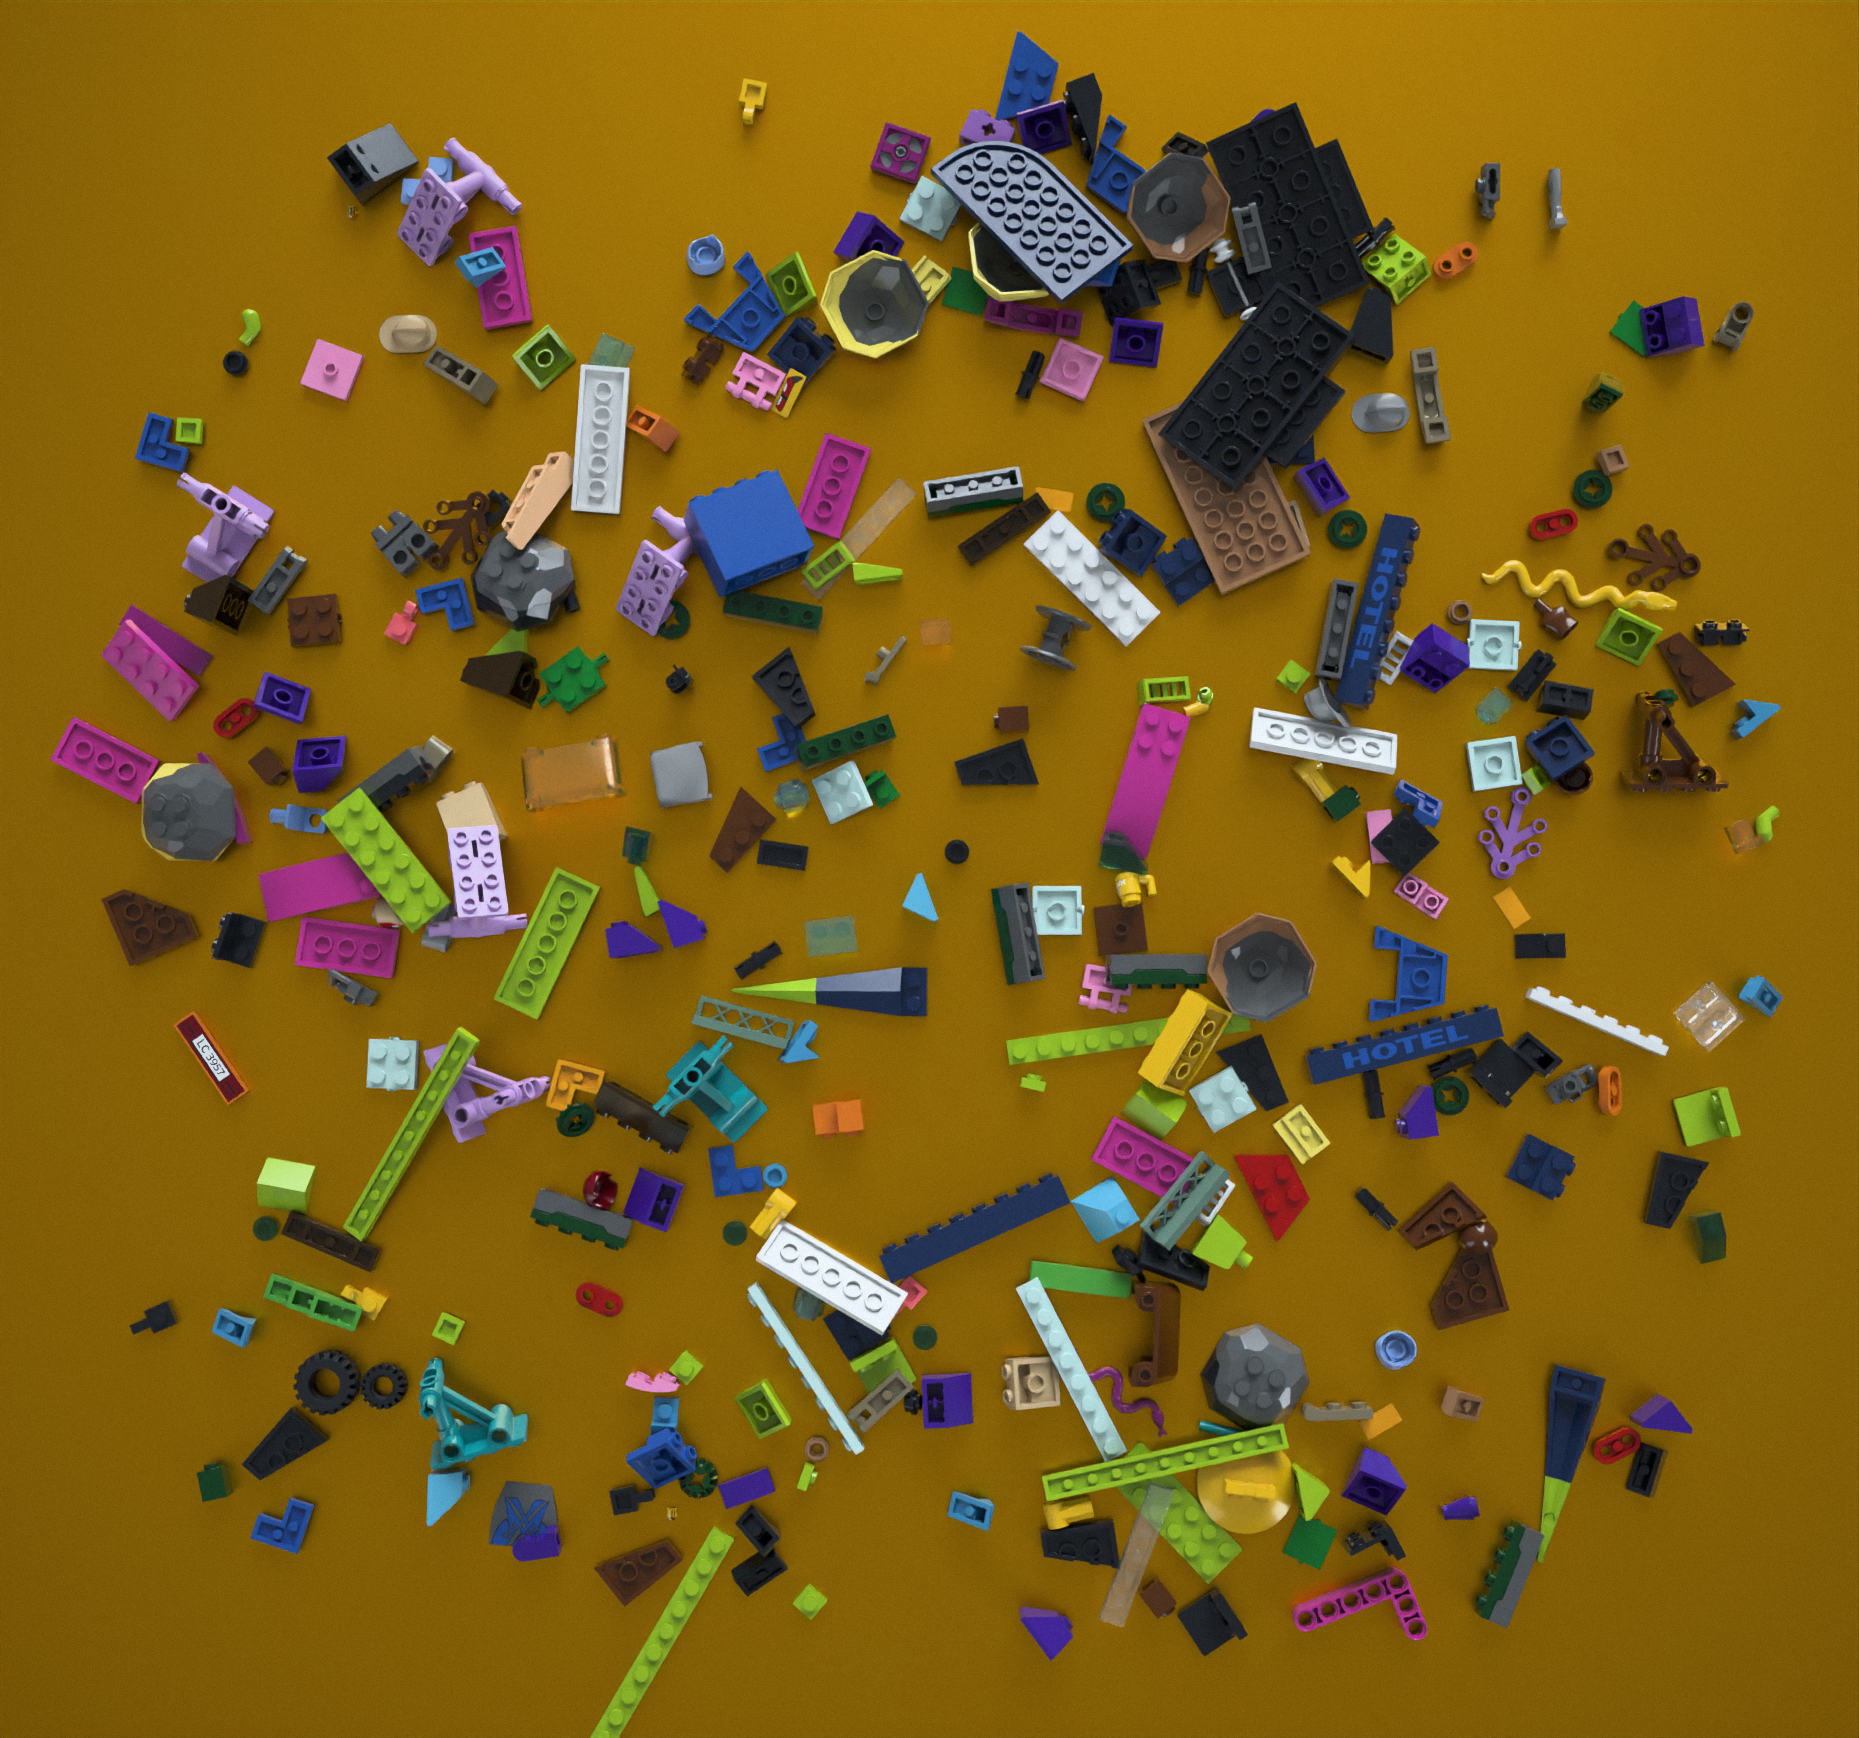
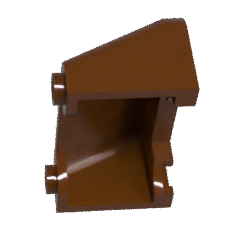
M1132 1280L1131 1293L1135 1294L1137 1306L1142 1311L1155 1312L1153 1355H1141L1140 1361L1136 1365L1128 1366V1380L1132 1387H1149L1171 1381L1177 1375L1181 1293L1179 1288L1170 1282Z

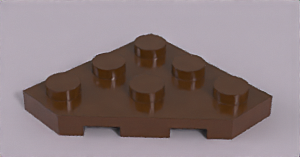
M123 889L102 899L130 966H134L199 937L190 914Z
M1461 1248L1430 1305L1438 1330L1509 1310L1492 1249L1485 1254H1479L1477 1251L1470 1250V1252H1467L1464 1248Z

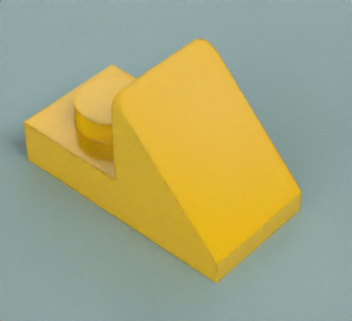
M1337 856L1329 863L1362 899L1370 894V860L1366 861L1355 872L1353 870L1354 865L1345 856L1343 858Z

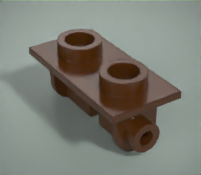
M714 335L702 337L696 345L698 350L693 358L690 356L682 366L684 371L681 375L688 377L691 375L689 380L696 385L699 382H703L711 369L704 362L708 360L714 364L723 352L724 344L718 340L713 342Z

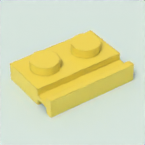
M925 255L912 269L929 305L952 279L950 274L933 261H930Z
M1301 1104L1272 1124L1302 1165L1330 1144L1329 1140Z

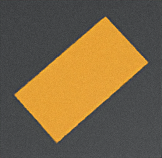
M1036 486L1035 493H1039L1050 510L1071 512L1074 493Z
M1510 886L1493 896V899L1513 929L1531 919Z
M1390 1403L1373 1413V1419H1363L1358 1423L1368 1440H1371L1403 1420L1393 1403Z

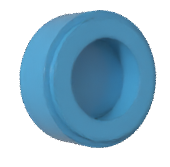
M770 1164L763 1172V1181L770 1188H779L787 1180V1171L780 1164Z

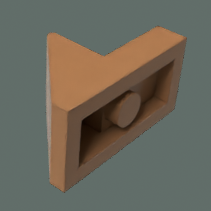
M1448 1387L1441 1409L1447 1415L1477 1422L1484 1398Z

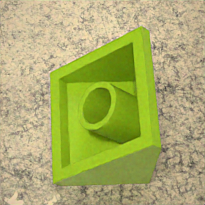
M799 252L793 253L765 274L785 318L818 305L816 293Z
M548 324L512 355L515 363L540 391L576 360L575 356Z
M1617 608L1610 612L1595 646L1640 666L1662 633L1663 628L1621 608Z
M1145 1079L1120 1113L1152 1137L1161 1141L1176 1125L1188 1102L1178 1094L1160 1089Z
M267 1157L257 1181L258 1206L289 1212L294 1211L306 1215L316 1166Z
M767 1377L734 1397L759 1439L791 1424L792 1418Z
M1291 1463L1295 1475V1492L1299 1512L1305 1521H1310L1330 1493V1490L1324 1482L1298 1464Z

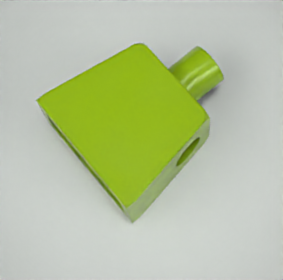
M1218 1214L1206 1226L1190 1251L1195 1256L1227 1270L1230 1269L1234 1262L1246 1269L1253 1259L1251 1255L1242 1250L1247 1241Z

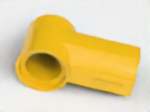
M1301 758L1291 766L1297 777L1308 785L1320 803L1338 791L1324 772L1321 761Z
M777 1188L764 1204V1209L751 1224L750 1228L759 1236L767 1239L781 1219H785L797 1202Z
M1089 1495L1065 1501L1064 1499H1057L1043 1504L1049 1530L1060 1529L1068 1526L1071 1522L1095 1517Z

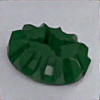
M1587 470L1581 473L1575 480L1573 494L1577 499V503H1581L1585 508L1596 509L1606 504L1610 499L1612 483L1603 472ZM1590 482L1593 487H1601L1595 492V496H1592L1591 492H1584L1590 486Z
M1100 483L1094 486L1088 493L1086 506L1090 515L1098 521L1109 522L1117 511L1124 509L1125 497L1121 489L1116 485ZM1103 493H1105L1108 500L1115 501L1109 504L1108 512H1106L1104 505L1097 504L1102 501Z
M1343 510L1336 513L1330 520L1328 533L1331 541L1338 545V547L1350 549L1363 542L1367 534V524L1358 512ZM1342 524L1346 526L1356 524L1351 530L1352 536L1348 533L1339 535L1343 530Z
M670 600V604L674 606L670 616L675 613V619L679 625L671 624L667 627V621L660 625L657 634L664 638L673 639L681 637L688 630L690 616L683 604Z
M1447 1076L1441 1077L1433 1083L1432 1092L1436 1111L1444 1115H1456L1466 1108L1469 1101V1091L1462 1080ZM1455 1088L1453 1097L1457 1103L1451 1100L1444 1102L1445 1095L1441 1089L1451 1091Z
M577 1101L573 1106L567 1104V1109L560 1110V1116L555 1118L557 1122L556 1127L566 1137L580 1136L592 1126L594 1112L586 1103L580 1104ZM577 1116H578L579 1119H580V1121H579V1120H572V1121H571V1120H570V1117H577Z
M696 1459L694 1472L697 1475L707 1473L702 1480L703 1487L698 1483L690 1485L694 1479L693 1472L679 1478L678 1481L681 1490L688 1497L701 1499L709 1496L715 1490L718 1483V1474L715 1467L709 1461Z

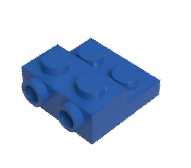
M666 1428L647 1437V1445L627 1454L626 1462L654 1489H657L695 1471L697 1453L693 1446H686L683 1443L682 1437L677 1431L672 1433Z

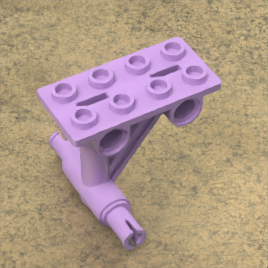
M451 138L445 144L444 150L458 162L459 169L466 176L455 182L451 181L445 184L430 168L425 169L397 232L402 241L428 266L434 265L437 257L451 247L453 239L448 235L452 224L464 217L468 211L466 203L480 189L492 201L499 202L512 216L517 214L523 206L508 191V185L495 174L493 168L486 165L474 152H468L455 138Z
M187 473L181 475V478L189 484L178 480L177 486L195 496L196 502L212 511L214 516L201 536L196 535L188 544L186 549L188 556L183 562L182 567L207 583L224 575L233 577L258 537L263 538L266 535L263 529L268 532L270 525L267 523L274 514V510L236 486H232L228 494H225L211 484H202Z
M661 506L653 512L651 519L666 528L669 536L678 541V543L669 550L661 551L647 540L641 543L616 606V610L651 636L657 634L660 625L667 620L673 611L674 606L670 604L672 595L683 584L688 574L684 570L683 564L692 553L700 557L685 526L684 519L681 517L675 518L662 509Z
M497 826L448 829L449 864L452 867L454 904L458 916H452L448 921L427 922L428 937L451 935L453 938H479L487 935L503 934L506 930L527 929L526 913L508 915Z
M448 1044L424 1051L425 1062L431 1072ZM472 1055L443 1105V1109L451 1122L453 1135L461 1143L485 1134L486 1131L482 1120L489 1118L492 1113L504 1108L515 1107L539 1098L543 1092L550 1090L551 1083L546 1084L547 1081H550V1078L546 1076L540 1078L530 1077L516 1082L476 1067V1061ZM472 1081L500 1092H496L488 1097L481 1096L478 1098Z

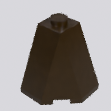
M522 651L469 658L460 681L474 688L530 710L540 688L539 679L535 678L534 669L537 668V660Z

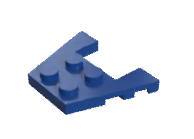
M1109 114L1086 188L1120 213L1126 215L1131 184L1145 173L1146 170L1113 148L1126 131L1127 126Z
M747 251L733 266V269L750 286L718 320L711 316L701 305L697 304L684 318V322L753 353L783 322L785 316L751 254Z
M1375 926L1373 948L1399 951L1395 1001L1370 999L1368 1021H1377L1444 1004L1448 955L1386 930L1383 927Z

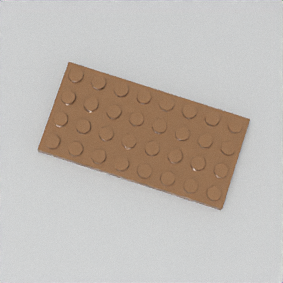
M1183 402L1142 420L1221 595L1311 555L1266 457L1236 494L1158 435Z

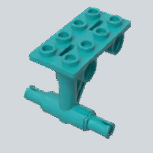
M722 1035L710 1050L701 1041H698L666 1073V1076L672 1083L667 1088L668 1092L653 1105V1108L659 1111L665 1104V1107L659 1112L664 1118L678 1102H685L686 1099L691 1100L722 1134H725L735 1143L768 1110V1107L720 1061L734 1047L731 1042H728L722 1048L728 1041Z
M434 1358V1363L432 1359L429 1360L428 1368L423 1372L422 1381L420 1382L419 1404L421 1405L420 1415L424 1419H430L431 1414V1417L435 1419L438 1426L436 1430L440 1440L433 1443L430 1461L432 1470L438 1468L446 1469L454 1463L468 1462L483 1454H494L500 1449L509 1446H519L527 1440L528 1416L526 1413L514 1417L510 1407L504 1404L494 1406L491 1411L483 1408L444 1386L445 1374L442 1370L444 1366L442 1360ZM449 1407L476 1422L464 1425L461 1420L453 1419Z

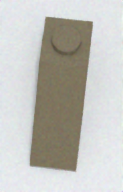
M438 345L434 347L423 363L424 366L483 404L487 403L498 387V384L483 371Z

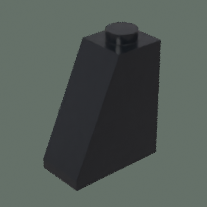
M1367 288L1349 330L1355 335L1356 340L1350 349L1386 364L1393 357L1391 296L1386 295V292L1380 288Z

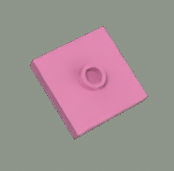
M1060 337L1040 383L1084 402L1104 356Z
M317 339L300 384L347 402L364 357L363 355Z

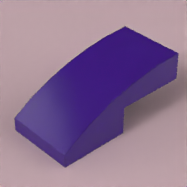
M762 1468L743 1477L739 1476L718 1485L725 1509L775 1492L768 1468Z

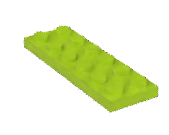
M360 787L321 817L322 821L411 933L416 932L452 903Z
M555 868L493 998L494 1000L539 1020L601 887L561 868Z
M1139 1441L1123 1458L1151 1451ZM1173 1474L1115 1486L1208 1584L1243 1550L1223 1527L1216 1524L1207 1515L1202 1505Z

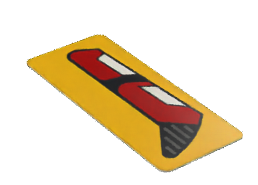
M790 368L771 406V410L787 418L806 380V376Z

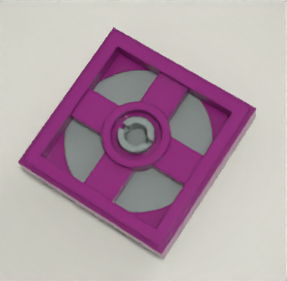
M886 122L870 169L916 185L931 143V137Z

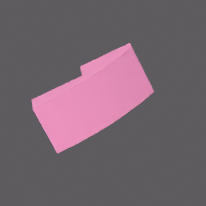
M1391 809L1366 812L1372 864L1389 862L1371 844V840L1392 821Z
M1411 873L1404 876L1394 890L1397 895L1434 920H1437L1449 902V898L1429 887L1427 883Z
M637 1371L636 1374L631 1373L625 1385L649 1392H671L678 1389L680 1382L676 1381V1376L667 1372H663L662 1375L658 1373L654 1381H650L649 1375Z

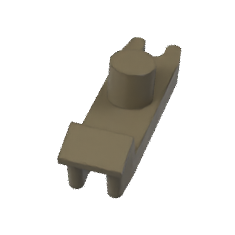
M904 636L900 637L891 651H888L883 646L880 648L876 655L883 662L875 673L866 671L865 683L878 684L881 675L906 643L907 639Z

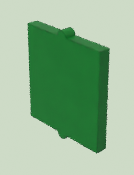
M953 266L950 274L952 279L945 286L946 291L942 305L982 317L988 294L974 280L973 272Z
M1633 300L1626 311L1618 316L1619 320L1609 333L1644 357L1647 351L1640 316V309L1644 307Z
M1299 1513L1282 1553L1297 1559L1300 1564L1306 1563L1320 1570L1337 1530L1321 1523L1320 1519L1305 1521Z

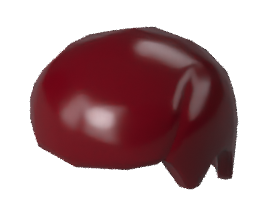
M596 1170L585 1179L582 1192L587 1204L600 1209H608L614 1203L617 1183L609 1179L610 1173Z

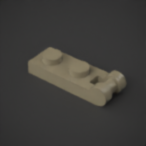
M897 1368L846 1415L850 1420L854 1419L859 1425V1430L864 1433L910 1392L914 1386ZM865 1408L871 1414L867 1419L861 1413Z
M1351 1402V1406H1341V1403H1327V1407H1314L1311 1403H1305L1301 1407V1413L1308 1421L1373 1419V1409L1369 1405L1366 1406V1402Z

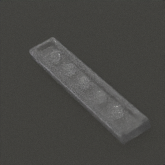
M898 478L840 540L855 560L864 553L916 497L917 493L902 479ZM839 551L835 552L842 563L846 561ZM828 557L827 560L835 569L837 565L831 557ZM821 562L819 566L822 568L826 575L829 574V571ZM851 565L817 590L813 589L806 578L801 582V585L820 600ZM813 569L812 573L817 578V580L820 581L822 578L817 573V571Z
M1150 1482L1100 1612L1099 1619L1101 1621L1123 1628L1173 1498V1489Z

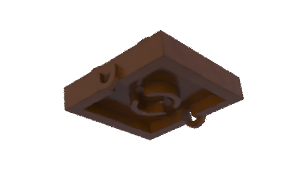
M336 594L287 599L289 615L287 621L289 622L288 629H290V643L293 648L341 643L340 623H342V615L339 613L338 596Z

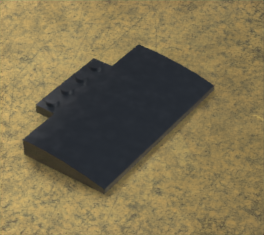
M1296 102L1206 142L1222 184L1231 197L1230 203L1232 208L1237 206L1243 208L1248 206V203H1256L1272 266L1271 269L1259 272L1268 292L1276 282H1279L1317 308L1370 284L1352 240L1374 230L1338 139L1315 148ZM1251 215L1242 218L1243 225L1252 222Z
M1276 282L1158 435L1236 494L1266 456L1286 470L1344 396L1345 390L1328 379V376L1356 342L1355 335L1288 288Z

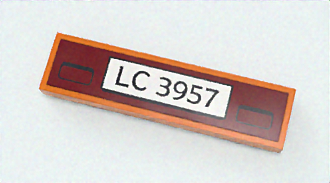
M196 1011L191 1012L174 1024V1027L227 1105H231L250 1091Z

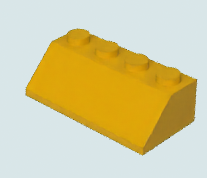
M1187 989L1186 993L1180 998L1174 1013L1167 1020V1025L1161 1035L1155 1040L1149 1055L1143 1060L1142 1067L1138 1073L1156 1087L1184 1096L1232 1017V1012L1205 996Z

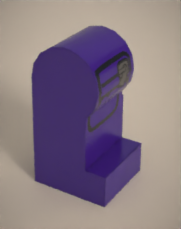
M547 1526L545 1534L534 1536L530 1534L520 1535L512 1549L514 1557L519 1561H531L559 1556L562 1546L558 1526Z

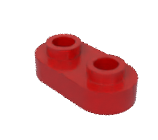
M1561 509L1541 514L1530 521L1528 530L1530 535L1536 540H1545L1565 535L1577 527L1578 517L1570 509ZM1560 519H1566L1567 526H1562ZM1538 524L1544 527V532L1537 530Z
M248 698L239 699L217 716L213 724L216 734L223 738H232L255 721L259 715V709L251 707L253 700ZM246 707H249L251 712L245 716L243 711ZM227 722H230L232 725L231 729L226 731L224 726Z
M585 1282L576 1290V1300L581 1306L603 1316L614 1317L623 1309L622 1297L618 1293L598 1284ZM585 1291L592 1293L591 1299L584 1298ZM607 1301H612L614 1303L613 1309H608L606 1307Z
M1620 1428L1594 1443L1592 1448L1593 1456L1602 1464H1612L1637 1451L1641 1445V1437L1632 1428ZM1629 1435L1630 1441L1624 1444L1623 1437ZM1607 1446L1608 1452L1602 1455V1447Z

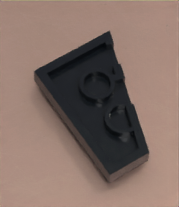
M790 647L752 676L754 682L796 729H799L816 715Z
M1023 738L954 762L962 785H1039Z
M1262 1034L1216 1052L1228 1067H1233L1240 1081L1245 1082L1249 1093L1265 1111L1289 1103Z
M1659 1151L1644 1223L1670 1229L1709 1162Z
M1151 1224V1226H1150L1149 1228L1154 1232V1231H1155V1229H1153L1154 1225ZM1142 1229L1136 1267L1201 1291L1207 1287L1210 1269L1208 1264L1187 1249L1182 1250L1175 1244L1170 1250L1165 1249L1155 1243Z
M292 1407L242 1465L258 1480H262L328 1441L329 1438Z
M1113 1519L1069 1525L1054 1530H1040L1044 1557L1066 1561L1077 1560L1089 1562L1091 1565L1099 1566V1564L1120 1569Z

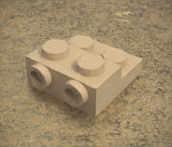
M1051 1356L1005 1359V1365L1001 1368V1374L1007 1384V1390L1003 1391V1401L1008 1405V1409L1024 1410L1061 1405L1059 1372Z

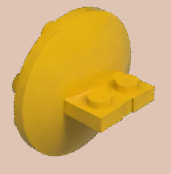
M1282 1450L1198 1468L1196 1480L1197 1493L1203 1509L1216 1524L1232 1532L1252 1534L1274 1526L1285 1516L1295 1494V1475L1286 1454Z

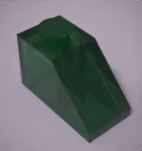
M626 826L622 857L628 858L627 863L641 866L642 862L648 863L655 835L648 831Z
M1112 830L1110 833L1105 832L1099 866L1147 875L1148 863L1128 836H1124L1125 834L1120 831Z
M1710 1210L1689 1215L1700 1263L1703 1264L1726 1258L1727 1236L1721 1212Z

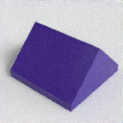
M1063 99L1016 113L1015 125L1022 146L1041 154L1072 144Z
M1115 317L1109 362L1157 367L1163 323Z
M1325 458L1299 469L1293 476V480L1318 518L1350 498Z
M264 672L251 707L301 725L311 689Z
M1659 1394L1655 1395L1630 1416V1420L1642 1428L1692 1434V1427L1674 1404Z

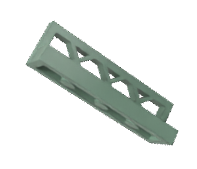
M701 995L691 1024L786 1050L795 1021ZM704 1002L714 1004L719 1013L711 1018L701 1016ZM719 1006L726 1007L727 1009L721 1011ZM731 1009L737 1010L743 1020L736 1024H730L727 1022L724 1013ZM742 1012H745V1013H748V1014H751V1015L745 1018ZM721 1016L723 1021L716 1020L715 1018ZM754 1016H759L766 1026L758 1031L752 1030L747 1020ZM766 1019L774 1020V1022L768 1024ZM744 1022L747 1028L738 1025ZM778 1022L788 1024L785 1038L775 1036L770 1027ZM768 1029L770 1034L763 1033L762 1031Z
M1200 1151L1139 1226L1155 1243L1170 1250L1230 1177V1174L1222 1167L1216 1165L1206 1153ZM1204 1161L1208 1166L1201 1174H1198V1167ZM1190 1181V1188L1187 1192L1182 1193L1183 1185ZM1171 1200H1175V1207L1167 1212V1205ZM1156 1219H1160L1159 1226L1153 1232L1149 1227Z

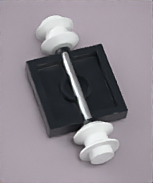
M1221 238L1212 243L1213 247L1209 251L1216 252L1217 257L1214 259V262L1223 263V265L1207 271L1206 277L1224 317L1226 318L1244 310L1240 320L1247 321L1257 308L1253 306L1261 303L1268 294V291L1259 272L1248 275L1244 256L1232 261L1236 250H1230L1229 248L1232 240L1226 241L1225 238Z

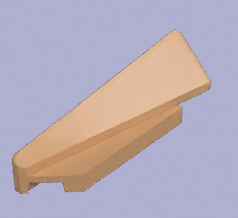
M565 451L549 453L544 465L532 466L502 522L504 530L508 533L506 539L519 550L526 546L573 483L574 460Z

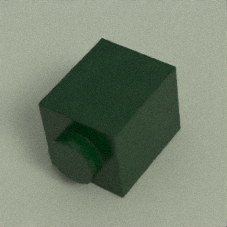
M1345 785L1320 803V805L1332 821L1336 823L1361 805L1359 802L1360 795L1353 787L1349 788Z
M218 1461L203 1465L204 1469L197 1472L203 1502L227 1497L233 1493L227 1464L219 1465Z

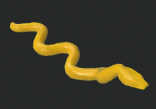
M1518 560L1505 562L1490 576L1484 573L1481 574L1485 583L1494 584L1499 582L1508 573L1515 572L1521 590L1526 596L1532 598L1544 596L1556 582H1562L1570 603L1580 609L1592 607L1605 600H1610L1616 608H1621L1625 611L1633 608L1637 603H1642L1648 609L1657 611L1674 610L1677 607V601L1663 594L1636 590L1627 597H1624L1619 589L1612 585L1601 587L1589 595L1581 596L1574 577L1568 571L1560 569L1550 572L1542 583L1535 586L1531 583L1527 568Z

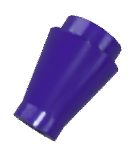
M1469 1495L1442 1506L1445 1520H1474V1517L1480 1516L1476 1497L1469 1498Z

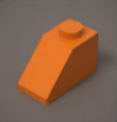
M636 405L627 418L626 427L664 452H667L675 443L680 433L661 416Z

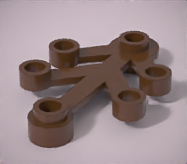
M472 492L467 497V500L451 502L449 500H442L437 504V512L441 515H447L456 510H467L462 518L446 520L429 519L424 522L423 529L427 534H434L438 530L453 529L441 548L430 553L428 562L433 569L441 570L448 566L450 562L449 553L461 536L464 546V552L461 556L462 561L467 565L477 561L478 554L474 549L470 525L474 518H476L478 533L475 535L476 543L480 546H485L491 542V534L488 532L485 515L489 511L491 503L489 497L484 492ZM475 500H479V501H480V503H481V507H480V508H477V507L474 505V501H475ZM443 503L448 506L447 512L442 510ZM429 522L434 524V531L429 529ZM481 534L486 536V542L480 540ZM467 553H471V554H472V556H473V560H472V561H470V560L467 559V557H466ZM435 556L440 558V564L435 563Z
M1649 524L1640 526L1637 530V535L1639 538L1646 540L1653 552L1629 547L1628 543L1620 538L1610 542L1607 547V552L1613 559H1621L1625 556L1652 562L1641 570L1633 571L1627 576V582L1631 586H1638L1643 582L1644 578L1663 566L1674 567L1672 571L1663 577L1657 576L1652 579L1650 585L1656 592L1664 590L1667 584L1680 576L1690 578L1697 575L1701 568L1699 558L1694 554L1686 553L1677 539V533L1672 529L1662 533L1661 541L1665 545H1670L1676 557L1667 555L1654 535L1653 527ZM1643 528L1649 530L1648 536L1642 534ZM1666 533H1670L1673 536L1672 541L1666 539ZM1614 546H1618L1621 551L1619 554H1616L1613 551ZM1685 562L1691 564L1690 570L1684 568ZM1633 574L1639 577L1637 583L1632 581ZM1656 580L1662 582V588H1658L1655 585Z

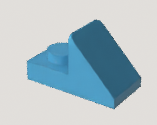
M493 247L459 256L455 261V264L468 282L471 281L475 287H479L506 268V265Z
M1739 701L1738 705L1747 716L1738 720L1734 724L1736 728L1730 733L1735 740L1745 737L1780 710L1781 707L1778 704Z
M1756 975L1755 979L1749 978L1739 994L1741 1000L1769 1017L1773 1015L1783 999V996L1765 978Z
M804 1020L788 1043L787 1049H784L778 1058V1061L781 1063H792L819 1058L817 1054L805 1046L806 1043L810 1044L816 1037L817 1032L815 1030L818 1025L811 1020Z
M219 1309L212 1333L245 1348L250 1342L257 1319L241 1317L227 1309Z
M654 1397L653 1421L650 1426L651 1435L666 1428L672 1433L677 1431L680 1398Z
M953 1492L947 1516L989 1531L995 1506L990 1499H977L961 1492Z

